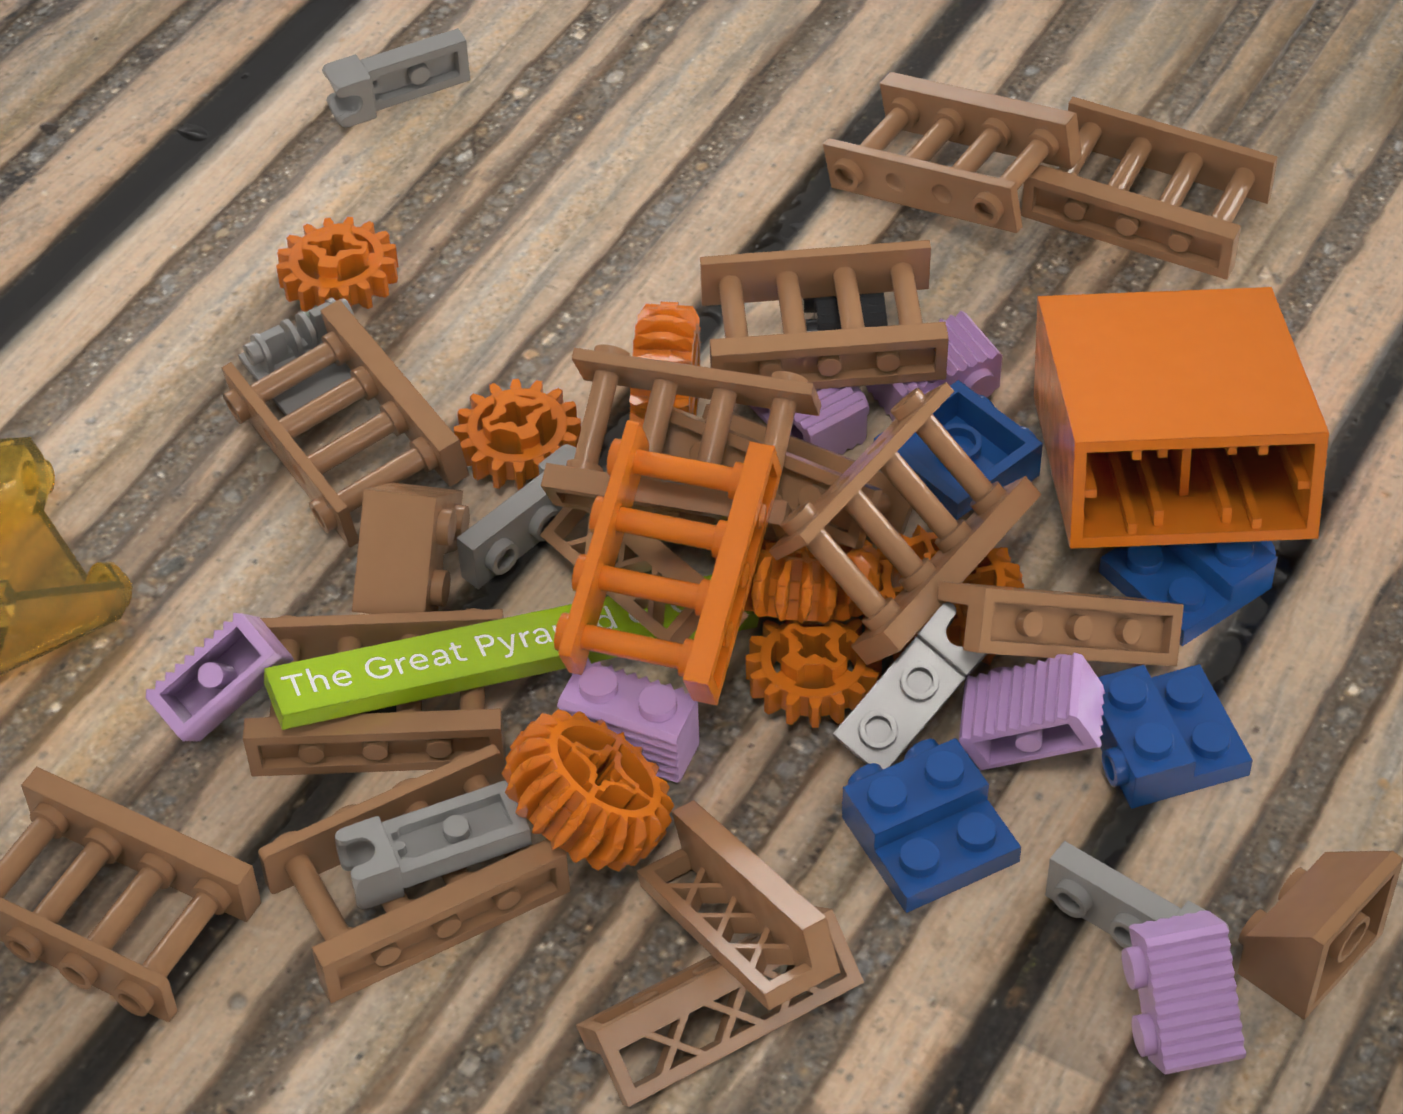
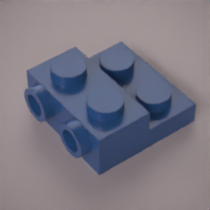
M957 380L950 385L954 392L933 415L991 483L998 481L1004 487L1024 476H1027L1030 481L1040 475L1043 443L1036 438L1033 432L1024 426H1019L995 408L987 397L978 395L961 381ZM915 432L898 450V453L949 513L958 520L972 510L970 503L973 499Z
M1272 541L1116 547L1100 558L1099 573L1126 597L1183 604L1180 645L1184 646L1271 589L1278 557L1276 556Z
M1200 664L1154 677L1150 676L1145 665L1098 677L1105 690V694H1103L1105 704L1102 705L1104 714L1101 715L1103 725L1100 726L1102 731L1100 736L1102 746H1100V749L1102 751L1103 769L1109 783L1113 787L1120 786L1131 809L1250 775L1253 760Z
M956 738L940 745L934 739L922 740L907 751L904 761L882 769L877 763L867 764L856 770L849 778L848 785L843 787L842 818L905 913L1020 862V844L988 801L989 783Z

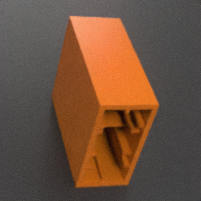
M1272 287L1037 296L1034 401L1070 549L1318 539L1329 430Z

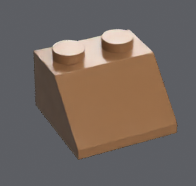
M1394 851L1324 852L1308 871L1302 867L1297 868L1281 888L1278 895L1279 901L1268 913L1259 909L1243 927L1238 938V942L1243 945L1238 974L1305 1020L1383 934L1403 864V857Z

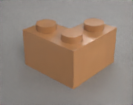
M394 482L364 489L352 612L367 614L435 612L439 610V606H446L451 578L449 570H443L444 554L456 551L458 549L457 537L469 529L470 510L469 506L462 505V490Z

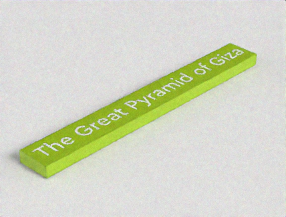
M712 575L703 576V577H704L705 579H710V580H711ZM610 596L605 598L597 626L657 638ZM665 603L663 626L667 629L685 607ZM572 604L264 668V685L281 729L285 730L566 669L558 654L559 651L555 650L554 635L561 614L570 613ZM744 611L749 616L739 627L738 631L757 627L759 617L753 611ZM696 630L689 637L690 639H694ZM590 651L588 658L591 663L617 658V656Z

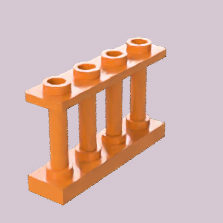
M627 420L622 439L615 438L608 452L607 474L610 476L605 496H597L594 500L589 520V529L593 536L587 555L580 554L576 560L572 574V589L576 593L570 613H562L558 620L554 635L555 650L559 651L558 654L568 672L582 675L590 651L678 669V675L683 677V682L693 701L717 706L782 474L775 446L750 441L744 463L736 462L733 467L649 451V441L641 422ZM641 475L728 492L729 499L733 500L728 520H719L717 525L632 509ZM624 533L711 550L712 557L717 558L711 580L704 578L700 584L615 567ZM607 592L695 609V615L700 617L694 639L686 638L682 644L597 626Z

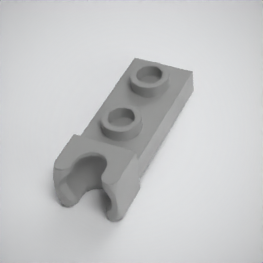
M459 28L361 60L355 54L327 63L322 68L323 74L329 80L334 90V93L327 97V104L336 121L345 128L375 119L377 117L376 111L470 81L467 42Z
M565 444L538 465L539 476L457 537L460 569L463 579L475 588L480 589L496 575L506 573L518 558L540 541H546L540 534L563 507L553 505L541 487L546 463L566 466L568 460L574 459L576 447ZM586 513L579 523L587 518L589 513Z
M951 602L942 604L918 632L917 637L913 639L833 733L832 737L865 765L877 763L882 769L892 766L962 682L965 681L967 676L972 673L987 655L985 653L965 651L963 647L956 646L948 640L946 630L952 624L956 614V607Z
M504 780L381 822L379 816H375L339 829L334 837L342 869L351 871L357 907L368 909L398 899L405 895L404 888L532 845L530 828L526 819L519 817L515 813L518 803L511 800L505 793L508 783Z
M1066 841L1060 845L1049 861L1045 896L1053 900L1064 913L1075 918H1083L1109 933L1123 948L1132 947L1129 926L1132 924H1143L1146 921H1157L1160 918L1169 919L1172 916H1183L1186 913L1206 911L1191 901H1187L1180 909V907Z

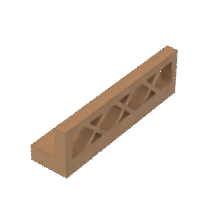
M563 507L540 536L575 566L578 556L580 554L587 555L593 536L589 529V523L587 536L568 542L564 539L586 513H589L590 520L591 511ZM624 533L619 550L618 563L615 564V567L643 573L652 570L653 575L700 584L702 579H704L701 574L661 541ZM607 592V595L658 639L683 644L685 639L689 638L697 629L700 617L695 615V609L684 608L666 629L663 626L665 603ZM744 611L741 618L740 626L749 616Z
M939 581L937 600L968 605L963 647L965 651L1055 658L1058 654L1072 656L1073 653L1083 655L1087 661L1177 667L1183 604L1135 597Z
M695 800L672 811L681 849L638 870L637 875L640 886L768 1010H771L840 973L825 915ZM690 870L697 874L693 883H666ZM702 903H729L725 913H698ZM734 933L761 934L758 944L730 943ZM767 965L797 966L771 981L763 975Z
M814 906L827 917L840 975L818 987L814 986L806 990V993L793 1000L789 999L759 1018L739 1011L746 988L711 955L577 1024L576 1027L586 1049L601 1055L622 1105L627 1107L634 1105L864 983L833 909ZM751 934L734 944H758L761 934ZM767 965L763 975L770 979L782 975L772 971L781 965ZM788 965V966H787V969H786V972H788L789 970H791V969H793V968H795V967H797V966H795V965ZM730 993L726 1006L714 1002V1000ZM705 1006L723 1013L714 1041L700 1049L680 1042L689 1013ZM736 1018L749 1022L732 1031ZM671 1023L667 1037L654 1033ZM643 1037L664 1044L655 1072L633 1083L619 1050ZM677 1049L690 1053L673 1062Z

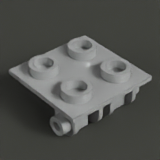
M331 297L325 300V303L309 310L310 319L304 312L297 313L295 315L296 328L289 319H284L280 322V325L260 334L255 333L251 335V342L243 345L244 352L238 355L240 361L258 381L322 343L321 337L327 334L320 310L336 300ZM345 298L340 299L342 303L348 308V310L353 314L352 308L348 301ZM333 363L272 400L286 416L351 378V369L346 363L341 366Z

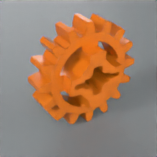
M347 217L343 223L334 224L331 218H325L323 222L324 227L316 229L314 226L306 224L303 226L305 236L289 235L286 238L288 248L278 249L279 264L276 265L280 288H284L288 302L299 300L301 310L304 312L312 309L315 305L319 306L325 303V300L331 297L336 301L345 298L351 308L352 305L360 304L362 307L370 309L373 307L372 296L386 298L389 295L388 284L397 283L398 281L397 268L399 266L396 245L390 244L387 231L375 233L374 223L371 221L356 227L354 226L353 217Z
M512 379L510 389L502 390L497 384L492 383L489 385L490 396L485 398L473 393L470 396L471 409L464 408L458 410L459 425L454 426V434L460 440L466 465L472 466L473 478L477 481L490 474L493 478L494 488L500 489L507 480H515V486L519 491L526 485V480L535 479L539 476V463L560 447L568 444L577 448L581 432V418H577L575 402L564 403L563 390L559 388L552 390L548 394L543 393V382L536 380L530 389L522 388L519 379Z
M858 618L846 625L834 619L829 620L825 624L818 621H805L802 624L797 620L786 619L782 625L766 620L763 622V636H751L749 640L750 654L746 655V679L750 680V695L752 699L764 698L765 713L770 715L782 708L786 710V724L793 725L801 715L809 717L812 728H819L821 716L830 715L838 725L844 721L845 709L850 708L853 710L877 683L879 678H881L882 659L866 665L851 647L862 635V621ZM848 660H851L854 665L852 672L847 669ZM776 661L781 663V670L778 673L773 668Z

